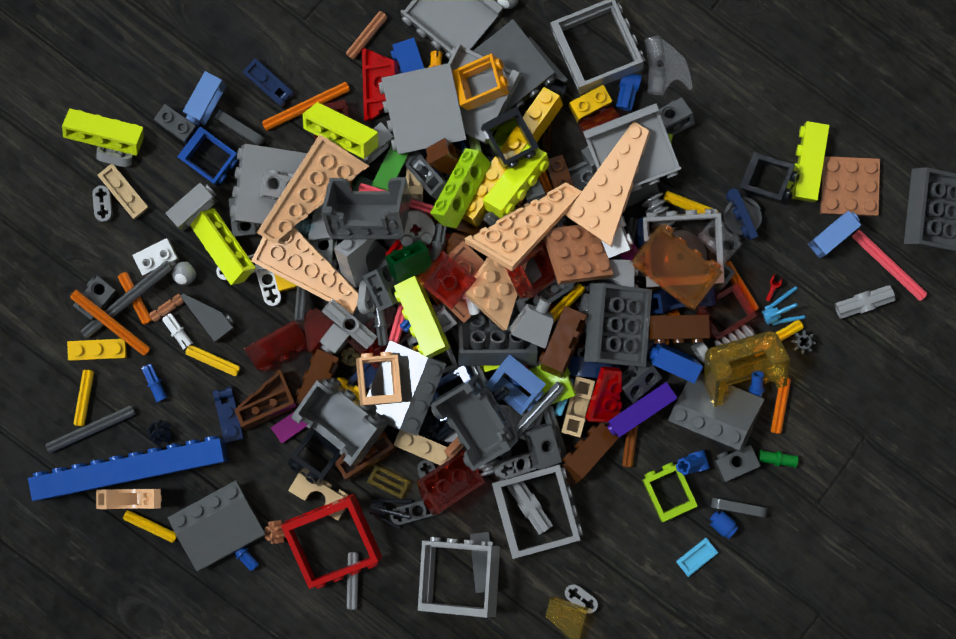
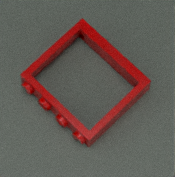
M355 494L288 519L281 525L309 589L313 587L319 589L331 580L337 582L349 573L351 576L361 572V569L364 567L368 569L378 565L382 558V554ZM348 508L370 557L315 578L294 528Z

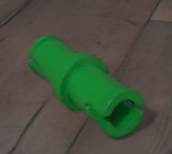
M759 450L758 462L771 463L778 467L784 465L794 468L798 464V456L782 454L780 451L774 453Z

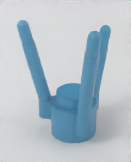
M797 286L786 292L772 304L765 306L762 315L767 325L772 324V326L781 323L805 319L804 315L779 319L781 318L780 314L797 307V303L780 310L775 307L798 289Z

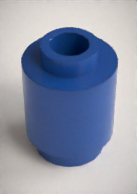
M723 510L720 513L716 511L709 519L711 520L710 526L728 539L739 528L735 525L736 522Z

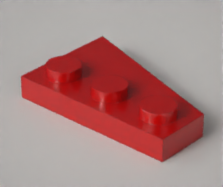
M601 366L585 416L588 421L607 422L620 413V409H622V402L620 401L622 371L619 368Z

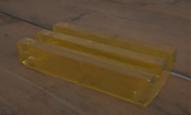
M377 465L374 466L367 481L402 499L410 481ZM376 471L383 472L405 484L401 486L376 474ZM375 477L400 489L401 492L397 493L372 479Z

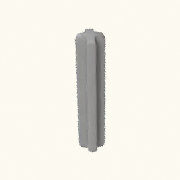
M357 552L348 553V566L358 562L359 554ZM349 573L347 574V609L356 610L358 573L352 576Z

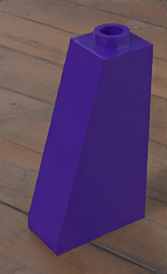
M665 382L607 421L610 424L607 428L613 436L621 437L677 399L668 383Z

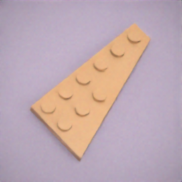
M635 121L632 122L565 214L569 219L610 247H613L614 237L619 229V222L622 213L625 211L634 184L633 180L638 172V165L650 136V131Z
M319 134L257 233L272 243H276L292 230L301 220L303 221L313 210L324 203L329 178H344L349 182L362 170L369 167V165Z
M564 183L549 191L545 197L531 201L527 207H520L502 217L489 228H482L480 233L466 237L465 243L513 271L567 213L582 191L568 183Z
M525 203L522 208H525L530 204ZM530 253L513 271L487 257L463 292L501 330H507Z
M295 226L276 243H272L264 237L262 238L251 262L328 302L334 299L349 313H355L359 292Z

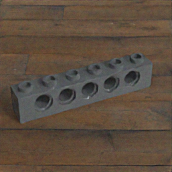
M682 97L659 109V114L667 134L675 135L695 124L693 112ZM587 146L581 152L584 162L594 175L597 172V168Z

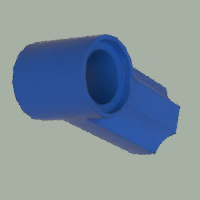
M632 73L621 78L616 108L625 111L632 110L642 75Z
M705 450L694 452L678 459L676 464L677 471L682 473V475L710 469Z

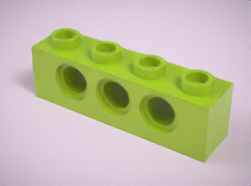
M465 148L430 214L442 226L458 227L492 163L480 150Z

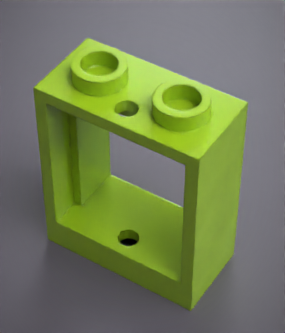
M673 462L662 466L663 470L656 473L653 470L644 474L646 478L642 479L661 522H665L697 507V503L684 475L677 471L676 464L674 465ZM675 471L689 501L663 512L650 482Z

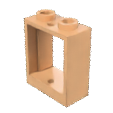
M391 351L381 352V356L365 353L356 359L360 406L402 402L398 355H392ZM390 361L393 394L366 397L363 363Z

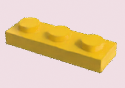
M123 339L67 341L68 361L127 358L126 342Z

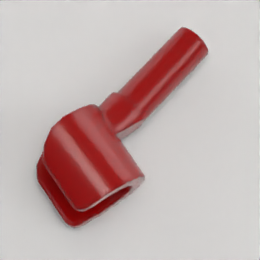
M776 274L770 280L771 287L766 298L769 302L774 291L780 287L783 281L782 277L780 282H775L774 277Z

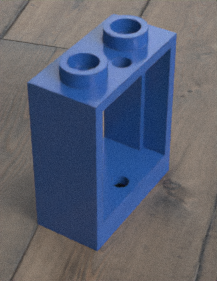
M202 127L198 128L177 156L182 162L215 186L225 181L228 170L230 168L233 169L239 161L236 152ZM205 138L230 155L214 178L189 160Z
M654 343L647 351L648 359L652 365L695 384L703 367L696 358L666 344Z

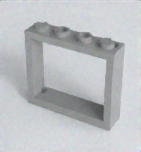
M615 0L602 1L550 22L553 36L580 95L644 69L643 62L645 58L643 52L638 51L636 47L638 45L637 39L634 34H630V24L627 18H623L621 14L623 9ZM611 12L634 62L585 81L562 31Z
M705 209V213H697V210H686L685 214H678V211H667L666 215H658V212H648L647 216H643L647 287L724 283L721 212H717V209ZM715 219L717 274L652 277L649 222Z
M559 464L492 483L512 559L580 541L579 536L583 535L580 524H576L574 519L577 516L575 505L571 506L569 501L572 494L570 487L565 486L564 479H567L564 467L560 468ZM555 472L573 536L518 551L501 487Z
M430 537V540H423L418 611L485 618L496 617L500 546H493V542L481 541V544H476V540H464V543H458V539L447 538V542L441 541V537ZM436 547L488 551L484 608L432 603Z

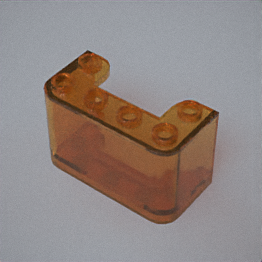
M659 224L629 263L684 306L695 310L723 273L720 270L721 266L714 260L707 261L701 258L703 254L695 248L693 250L686 246L687 242L681 237L675 238L673 234L674 229L669 225Z

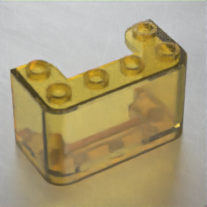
M771 331L763 332L709 348L705 353L703 383L714 407L722 405L724 402L723 396L729 394L728 385L751 379L752 372L754 373V371L764 373L763 380L765 383L772 381L776 383L777 388L787 386L790 358L776 333Z

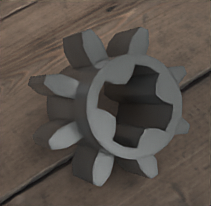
M805 330L802 331L801 336L795 333L796 339L791 341V343L795 344L793 351L799 349L801 355L804 354L805 349L811 352L810 346L816 344V342L811 340L813 334L808 336ZM800 339L807 340L804 346H800Z

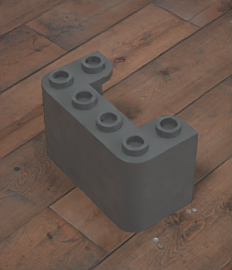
M406 177L390 179L388 182L389 191H352L351 185L346 179L329 178L321 212L328 235L334 239H400L403 237L411 202Z
M479 375L471 377L438 397L430 405L432 413L436 418L444 419L447 417L449 426L458 434L459 442L467 448L464 452L463 460L472 471L507 452L518 441L515 429Z
M335 378L317 380L291 418L297 423L303 421L307 424L306 427L315 429L340 450L339 453L341 455H346L343 460L350 466L361 463L386 428V418L370 410V405L360 406V401L356 398V394L351 390H345L339 380Z

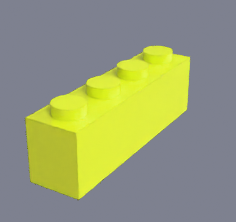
M317 102L303 113V129L317 136L321 134L339 147L363 159L378 148L377 131Z
M70 108L62 125L63 138L137 156L144 139L142 126Z
M806 121L804 126L800 127L799 137L802 138L801 145H797L796 156H799L798 164H794L800 170V179L793 187L792 199L816 202L818 200L829 125Z
M528 144L524 147V149L521 152L529 149ZM538 149L535 152L537 155L529 160L524 158L518 161L519 164L511 169L508 168L483 199L485 209L499 218L513 212L518 202L525 198L529 188L536 184L540 174L547 170L549 160L546 152Z
M215 208L201 211L190 224L191 228L220 268L227 281L231 285L245 282L256 267Z
M413 276L395 285V297L404 308L402 310L403 316L411 324L409 329L412 336L417 338L419 343L417 348L420 354L424 355V357L432 358L450 349L421 279Z

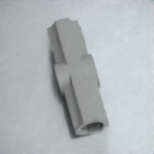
M889 285L835 303V310L840 319L846 318L853 314H861L876 309L878 306L895 301V295Z
M334 299L329 301L322 310L326 316L365 349L371 346L377 338L372 331ZM347 319L354 320L353 328H345L344 324Z
M523 481L507 486L512 496L518 502L517 505L530 520L539 535L553 526L547 515L543 512L539 501L534 494H531Z

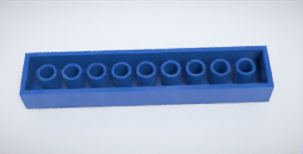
M219 436L206 437L204 442H200L197 439L186 441L185 446H181L178 443L167 445L166 450L157 447L148 449L146 454H143V451L128 453L129 457L127 458L124 455L109 457L110 461L108 462L105 459L90 461L91 465L88 466L86 463L71 465L72 469L69 470L68 467L52 469L50 474L49 471L33 473V477L28 478L32 501L45 500L228 462L224 439H220Z

